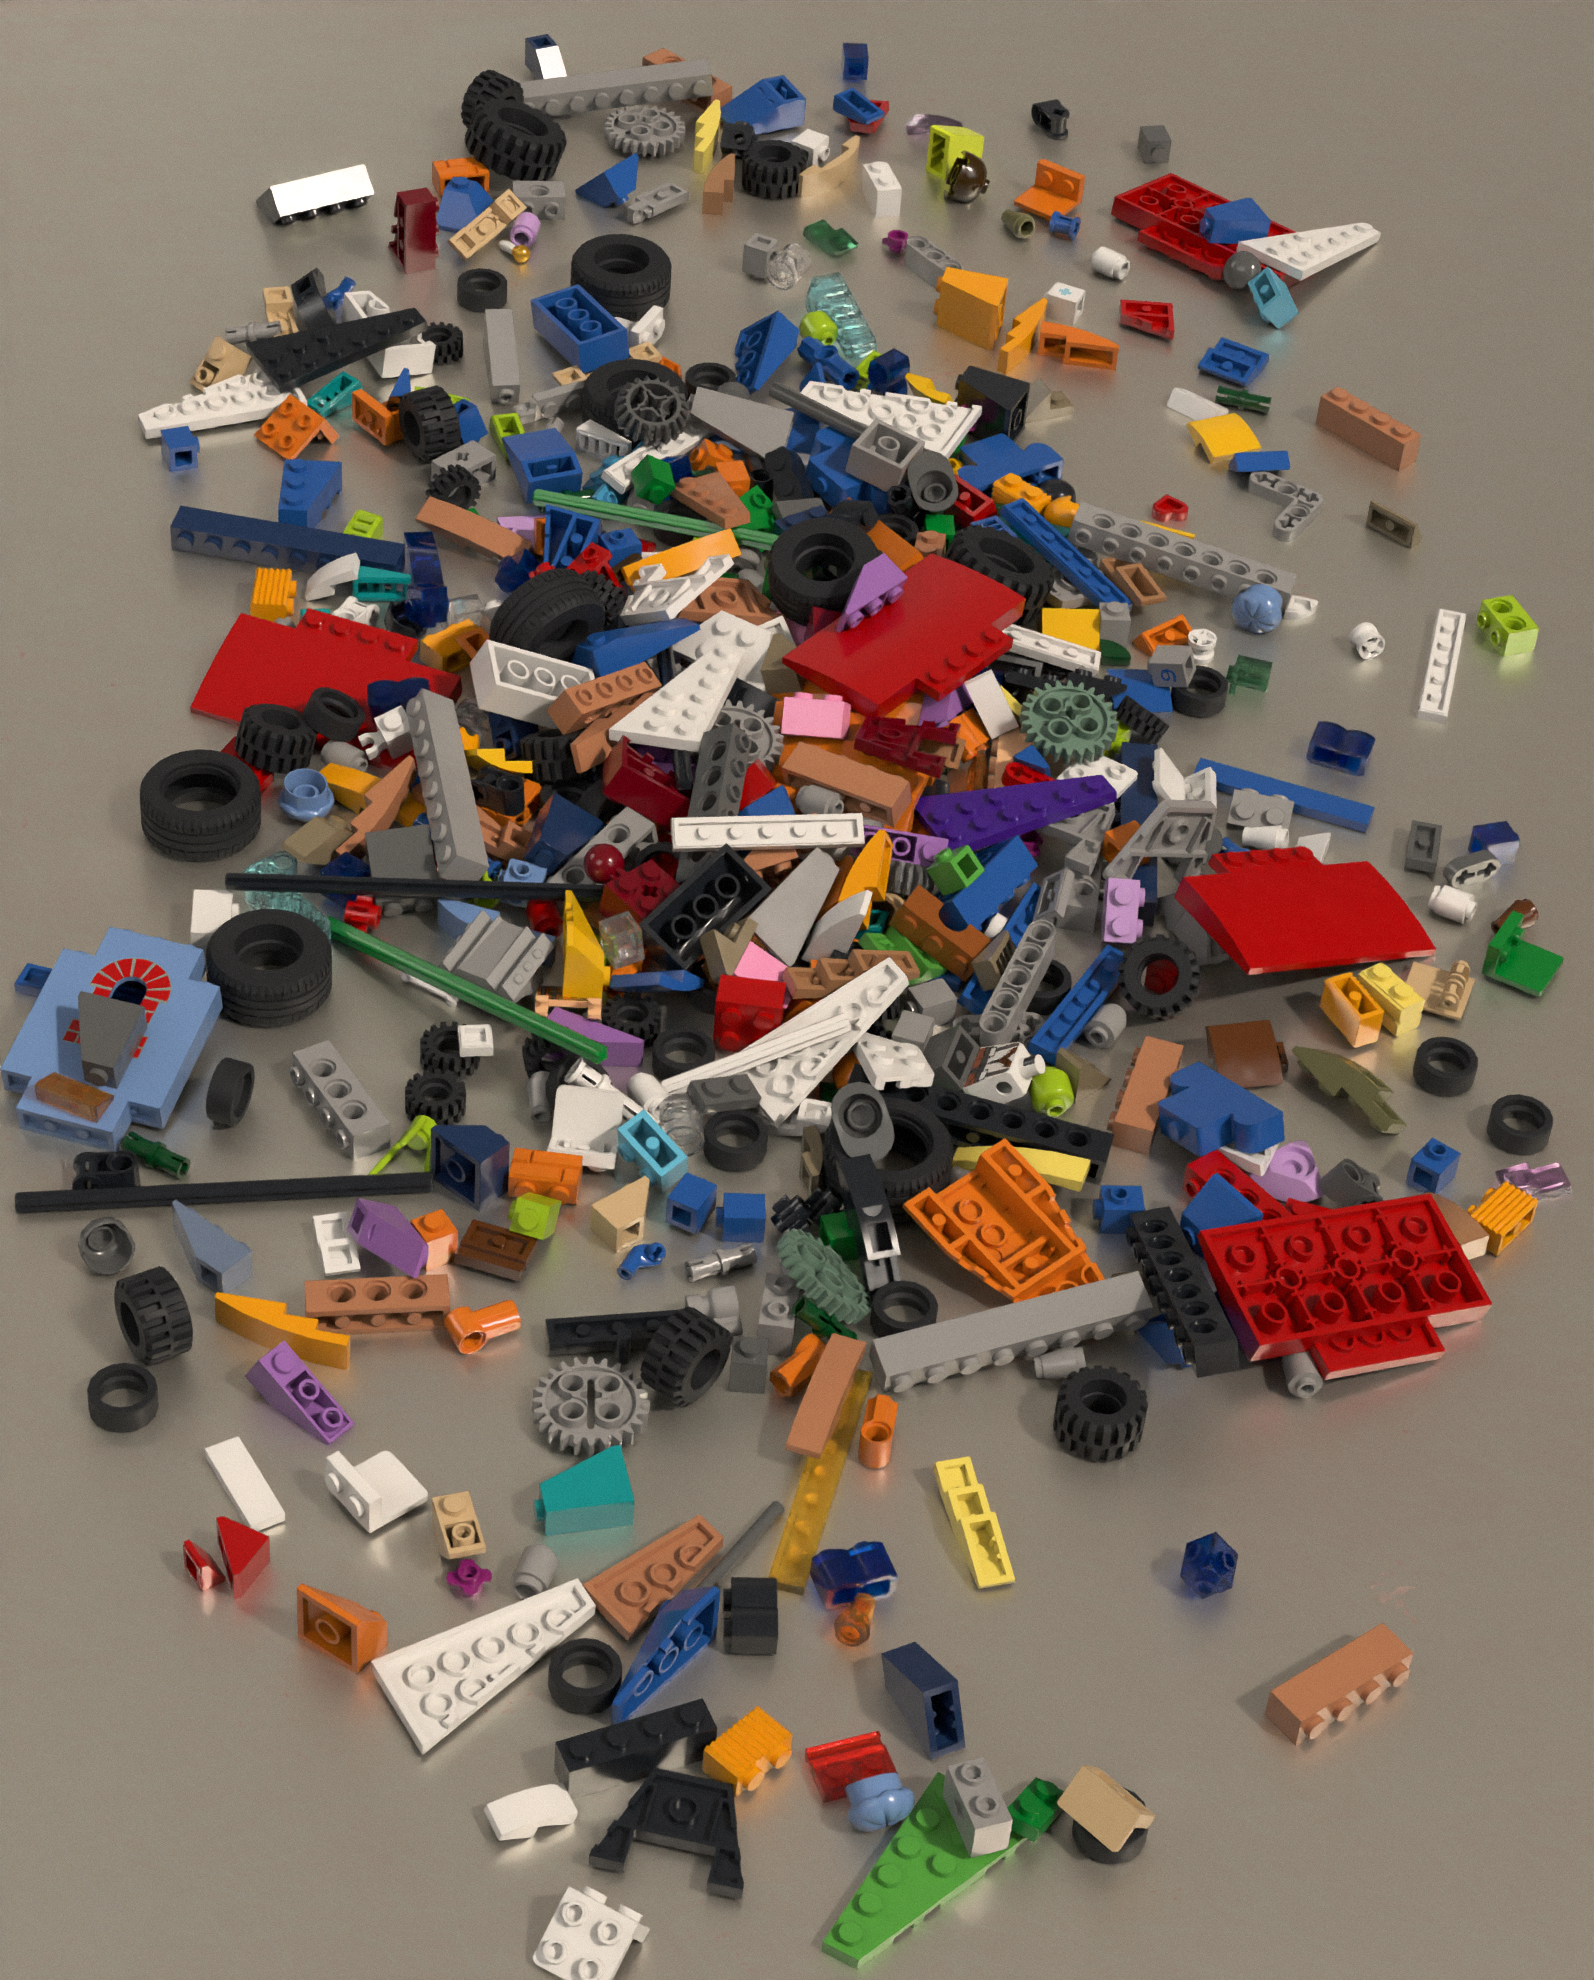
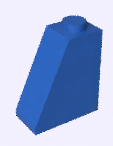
M1244 198L1206 208L1204 217L1200 221V232L1209 243L1238 244L1239 241L1267 237L1271 220L1252 198Z

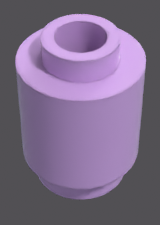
M523 212L516 217L510 231V238L513 244L530 247L535 242L541 226L540 220L536 215L530 212Z

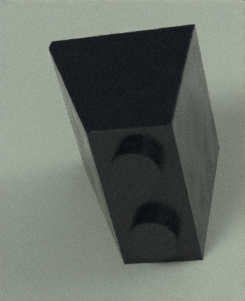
M969 365L963 375L959 374L957 377L955 390H958V396L954 401L958 402L957 407L967 405L972 409V405L982 406V414L977 420V426L974 431H970L968 434L977 440H982L1002 433L1015 443L1025 429L1030 383Z

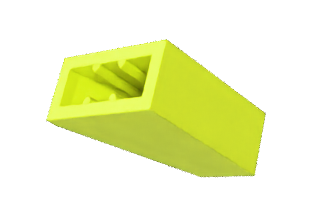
M930 126L926 171L946 180L956 158H963L961 153L963 150L982 159L984 136L966 127Z

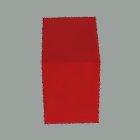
M759 758L747 767L739 812L763 797L778 782Z
M225 1516L216 1517L217 1543L233 1598H241L270 1562L269 1536Z

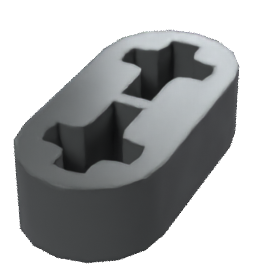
M1490 850L1477 851L1450 861L1444 868L1443 876L1454 888H1462L1493 877L1500 868V861Z

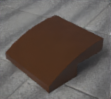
M1270 1020L1205 1026L1209 1059H1213L1214 1071L1243 1088L1283 1084L1277 1044Z

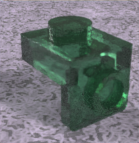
M1238 655L1235 666L1229 665L1226 676L1227 682L1231 683L1229 694L1235 695L1237 686L1267 692L1273 662Z

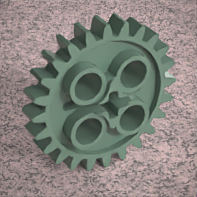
M1056 680L1055 687L1046 682L1043 690L1036 687L1034 694H1028L1026 702H1023L1019 723L1021 724L1020 733L1026 734L1025 742H1033V746L1037 750L1043 749V758L1052 754L1054 755L1053 762H1057L1061 757L1064 758L1066 765H1069L1071 759H1075L1081 765L1083 757L1093 762L1094 755L1103 757L1104 750L1111 749L1112 742H1115L1119 721H1116L1117 712L1111 711L1112 702L1103 703L1104 694L1094 695V687L1086 691L1082 682L1078 687H1073L1071 680L1068 681L1067 686H1062L1061 682Z
M794 1228L778 1241L776 1248L779 1251L777 1256L783 1260L781 1265L790 1271L787 1275L797 1281L796 1287L803 1289L806 1292V1297L811 1299L818 1308L824 1307L829 1316L834 1313L839 1322L844 1320L848 1325L851 1322L856 1325L871 1311L872 1304L869 1302L871 1297L864 1292L866 1287L858 1282L860 1277L850 1271L852 1267L844 1264L842 1256L838 1255L830 1245L824 1246L819 1237L815 1240L810 1232L805 1234L802 1229L796 1231Z

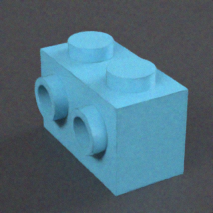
M1269 267L1265 268L1248 282L1254 296L1252 299L1259 307V314L1267 324L1272 322L1280 329L1299 314L1286 284Z
M644 1109L617 1129V1150L627 1163L633 1162L640 1169L639 1174L641 1178L646 1176L650 1179L649 1187L655 1186L663 1193L683 1178L686 1172L688 1173L687 1155Z

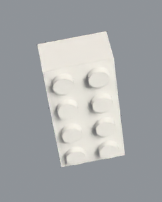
M488 639L470 662L479 709L552 729H558V727L546 711L565 689L595 679L593 669Z

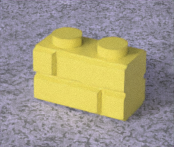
M1380 962L1359 973L1357 981H1360V985H1364L1363 988L1367 989V993H1371L1370 997H1374L1373 1001H1377V1005L1381 1006L1380 1009L1384 1010L1381 1024L1394 1036L1398 1037L1419 1026L1425 1000L1418 993L1414 992L1410 985L1406 984L1392 972L1391 968Z

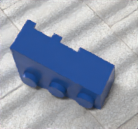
M285 459L278 507V522L316 528L322 519L324 510L329 509L332 505L333 497L336 494L339 495L342 491V462Z
M546 504L544 562H549L550 566L554 565L555 569H566L591 542L598 545V537L601 534V520Z

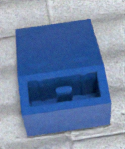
M784 75L761 79L721 107L720 119L723 123L748 122L750 126L754 127L755 135L769 134L772 131L793 129L794 127L804 125L806 98Z
M556 428L502 437L503 445L526 504L533 503L532 498L536 489L558 493L566 489L570 492L581 490L583 472L575 451Z

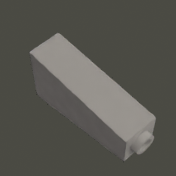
M485 309L483 350L491 403H519L520 379L512 309Z
M697 387L696 394H690L688 406L691 420L749 455L757 454L760 459L765 461L766 453L781 446L787 448L795 419L794 412L702 387Z
M816 847L748 916L758 923L750 941L788 967L795 963L840 870L828 853Z

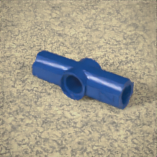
M810 336L801 340V344L797 348L799 356L811 366H814L815 363L822 364L825 381H832L835 385H841L847 391L856 386L857 381L860 379L858 370L839 356L835 346L824 345L818 339H813Z

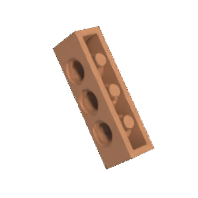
M662 48L644 56L642 66L686 60ZM712 75L714 96L682 99L680 101L704 113L715 99L720 100V108L732 100V86Z
M642 662L565 689L546 712L561 733L566 735L590 726L597 718H609L621 705H633L644 693L657 692L662 684L646 662Z
M448 1274L418 1275V1278L392 1276L304 1281L305 1317L318 1319V1330L352 1335L446 1330L443 1323L445 1317L450 1313Z

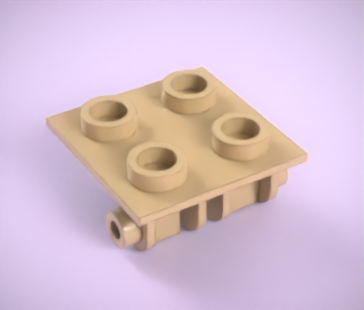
M1464 960L1453 963L1450 972L1413 962L1406 984L1410 985L1414 992L1418 993L1425 1000L1423 1010L1461 1021L1475 979L1469 977L1470 967Z

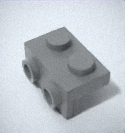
M1249 788L1234 789L1226 827L1244 830V827L1281 825L1283 829L1289 830L1295 801H1290L1286 796L1278 794L1271 796L1261 795L1258 791Z

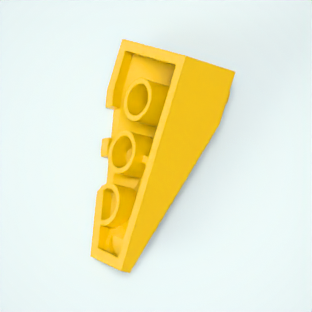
M565 890L562 997L602 998L603 986H609L610 966H604V952L572 890Z

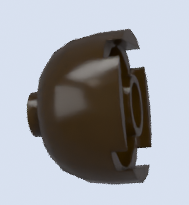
M963 150L961 152L963 158L957 157L946 181L950 188L949 192L944 190V197L956 202L967 203L975 200L980 193L985 194L990 181L986 179L987 169L981 158Z

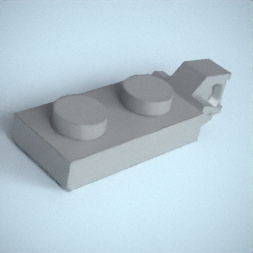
M672 182L661 185L635 197V202L627 206L626 220L636 224L642 222L645 217L657 216L688 201L689 192Z
M576 381L532 394V399L529 402L513 406V413H518L521 424H526L582 409L584 384L581 381Z

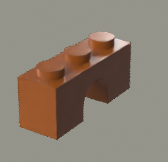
M918 885L888 924L962 981L966 982L974 972L971 962L992 940L971 924L960 932L947 928L939 918V910L944 903Z

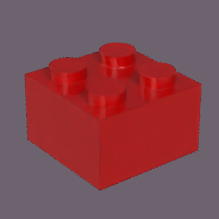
M721 974L716 997L713 1042L716 1050L739 1052L781 1026L783 1023L786 982Z

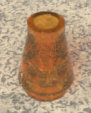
M866 1593L857 1594L852 1603L835 1619V1636L842 1644L849 1647H857L869 1639L873 1612L876 1607V1601L871 1595Z

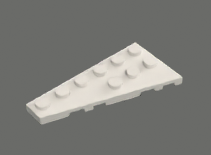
M1354 223L1239 241L1236 251L1253 253L1261 263L1301 281L1379 241L1381 232L1373 229L1368 223Z
M258 366L254 368V373L243 376L238 374L203 388V393L195 397L191 394L183 396L182 402L175 405L166 403L138 414V424L146 439L161 438L160 430L188 426L190 431L214 429L218 426L229 424H242L243 422L258 419H268L289 394L306 406L308 404L300 387L280 394Z
M809 381L801 391V394L867 427L876 418L925 441L923 452L935 451L941 453L947 459H949L982 414V406L972 405V409L957 407L958 402L947 401V404L943 405L931 403L929 398L889 392H886L885 396L871 394V390L862 388L860 392L847 391L841 385Z
M731 644L714 646L609 729V740L619 741L621 736L624 735L631 740L629 743L700 753L703 732L712 729L746 660V648H738Z
M890 957L743 1049L756 1046L841 1013H845L848 1016L851 1024L850 1032L735 1074L748 1075L762 1097L758 1107L776 1129L909 985L907 976Z
M577 1578L371 1661V1671L423 1755L594 1616L595 1603Z

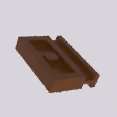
M473 1219L460 1242L459 1249L454 1253V1263L520 1282L523 1271H526L538 1248V1239Z

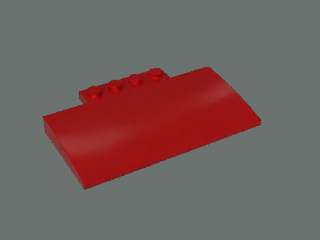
M1169 173L1114 197L1111 215L1141 229L1138 233L1137 241L1145 244L1150 250L1166 254V257L1171 260H1178L1186 264L1189 269L1199 270L1207 274L1212 280L1220 281L1224 279L1223 269L1226 261L1238 252L1236 251L1238 244L1209 243L1200 232V221L1204 217L1206 208L1232 201L1175 174ZM1271 220L1267 237L1296 232ZM1260 262L1261 272L1269 267L1286 284L1287 288L1300 281Z
M931 553L904 572L908 579L902 588L904 590L903 595L896 602H887L875 615L871 616L868 614L855 628L851 629L848 627L840 633L836 631L841 618L839 617L783 656L782 663L830 695L842 696V701L850 704L853 710L864 717H885L919 691L939 702L1010 650L1014 639L1002 631L1022 617L1026 598L980 572Z
M310 608L306 610L296 628L240 613L206 673L190 706L191 713L239 727L242 713L250 705L276 704L303 713L313 691L320 687H329L349 695L363 708L365 719L354 739L344 742L366 753L365 750L371 748L374 744L369 743L362 747L358 736L378 731L374 718L402 705L406 712L409 700L415 698L421 688L452 699L455 706L462 694L461 676L410 662L419 648L418 639ZM318 733L314 749L322 751L324 745L333 739ZM387 748L383 749L379 756L372 760H369L367 756L368 765L392 771L410 755L414 758L416 771L418 770L414 750L395 759H392Z
M1303 846L1212 854L1208 865L1217 874L1183 877L1174 896L1178 903L1247 975L1431 956L1436 951V947L1407 904L1369 861L1323 865L1310 849Z
M1431 1193L1200 1230L1197 1235L1220 1300L1249 1362L1309 1351L1323 1379L1328 1380L1437 1360L1443 1356L1446 1350L1434 1328L1482 1320L1492 1306L1490 1298Z

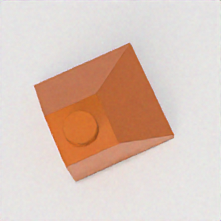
M305 1584L297 1587L298 1637L357 1675L387 1646V1621L378 1612L368 1610L354 1601Z

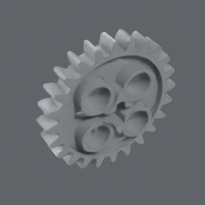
M644 104L643 108H639L637 105H634L632 109L625 106L624 111L616 109V113H610V117H606L604 134L605 139L609 140V145L615 144V149L623 148V153L632 151V155L641 153L643 157L650 153L654 157L657 152L665 155V150L674 152V148H680V144L684 143L685 138L684 121H680V116H674L675 112L666 113V108L657 110V106L648 108L647 104Z
M726 699L725 706H722L712 729L733 722L739 724V728L752 740L747 767L759 758L769 772L772 773L774 765L779 764L784 744H782L784 736L779 734L780 726L773 725V717L763 718L765 710H760L756 713L753 711V704L744 708L742 701H738L736 706H732L730 700ZM689 751V756H694L693 764L697 765L699 752Z
M593 1357L588 1358L587 1364H582L578 1358H574V1366L569 1367L566 1363L560 1362V1372L550 1368L548 1369V1378H539V1387H534L531 1412L533 1413V1424H539L538 1433L540 1435L548 1433L547 1442L549 1444L559 1440V1450L563 1451L568 1446H572L574 1455H577L581 1449H586L588 1456L592 1457L595 1449H599L602 1452L614 1445H621L622 1449V1441L632 1445L634 1435L641 1436L643 1426L648 1424L650 1400H647L648 1390L642 1389L641 1378L633 1380V1370L621 1373V1363H617L611 1368L608 1367L606 1358L599 1365L594 1363ZM588 1384L594 1385L593 1429L587 1427Z

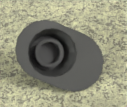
M925 451L916 455L911 460L907 470L914 500L923 510L943 515L944 511L950 508L958 497V485L952 466L944 455L935 451Z
M863 1082L849 1083L840 1088L833 1097L831 1112L842 1147L850 1157L870 1154L873 1162L879 1161L891 1150L895 1138L893 1124L882 1095L872 1085Z

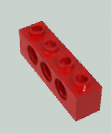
M1218 1150L1212 1151L1186 1165L1182 1189L1192 1199H1194L1210 1177L1218 1173L1263 1213L1262 1220L1293 1216L1290 1211Z

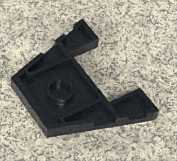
M655 1767L630 1799L624 1813L618 1820L612 1822L607 1829L606 1836L599 1845L595 1844L589 1854V1865L624 1873L634 1839L714 1856L706 1891L742 1899L744 1881L741 1873L740 1847H738L732 1784Z

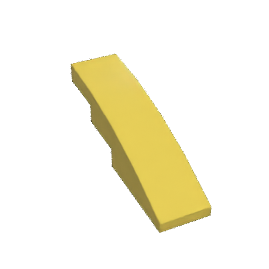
M715 99L696 121L693 172L703 174L717 149L721 117L720 100Z
M992 1146L958 1147L952 1160L951 1171L954 1166L973 1171L980 1154ZM1014 1147L1048 1184L1078 1192L1081 1191L1090 1168L1091 1160L1059 1152Z
M970 1456L935 1462L933 1471L948 1518L978 1589L1014 1583L1015 1577L996 1512L990 1511L983 1483L978 1484Z

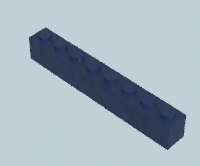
M181 505L170 526L172 549L283 569L289 568L290 570L312 574L326 564L353 553H357L360 566L403 573L405 568V544ZM385 583V586L391 587V584Z
M1122 742L1120 754H1114V761L1137 771L1138 775L1137 780L1114 802L1115 810L1117 811H1115L1112 829L1134 820L1142 825L1158 806V796L1152 786V781L1154 780L1152 762L1154 761V751L1158 749V745ZM1151 857L1150 862L1138 866L1132 877V880H1140V888H1145L1144 907L1138 908V919L1143 920V926L1153 927L1157 907V857Z

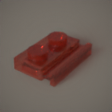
M879 1731L805 1749L804 1758L806 1763H809L810 1773L823 1803L846 1798L847 1795L844 1788L854 1782L880 1774L897 1773L885 1744H882Z

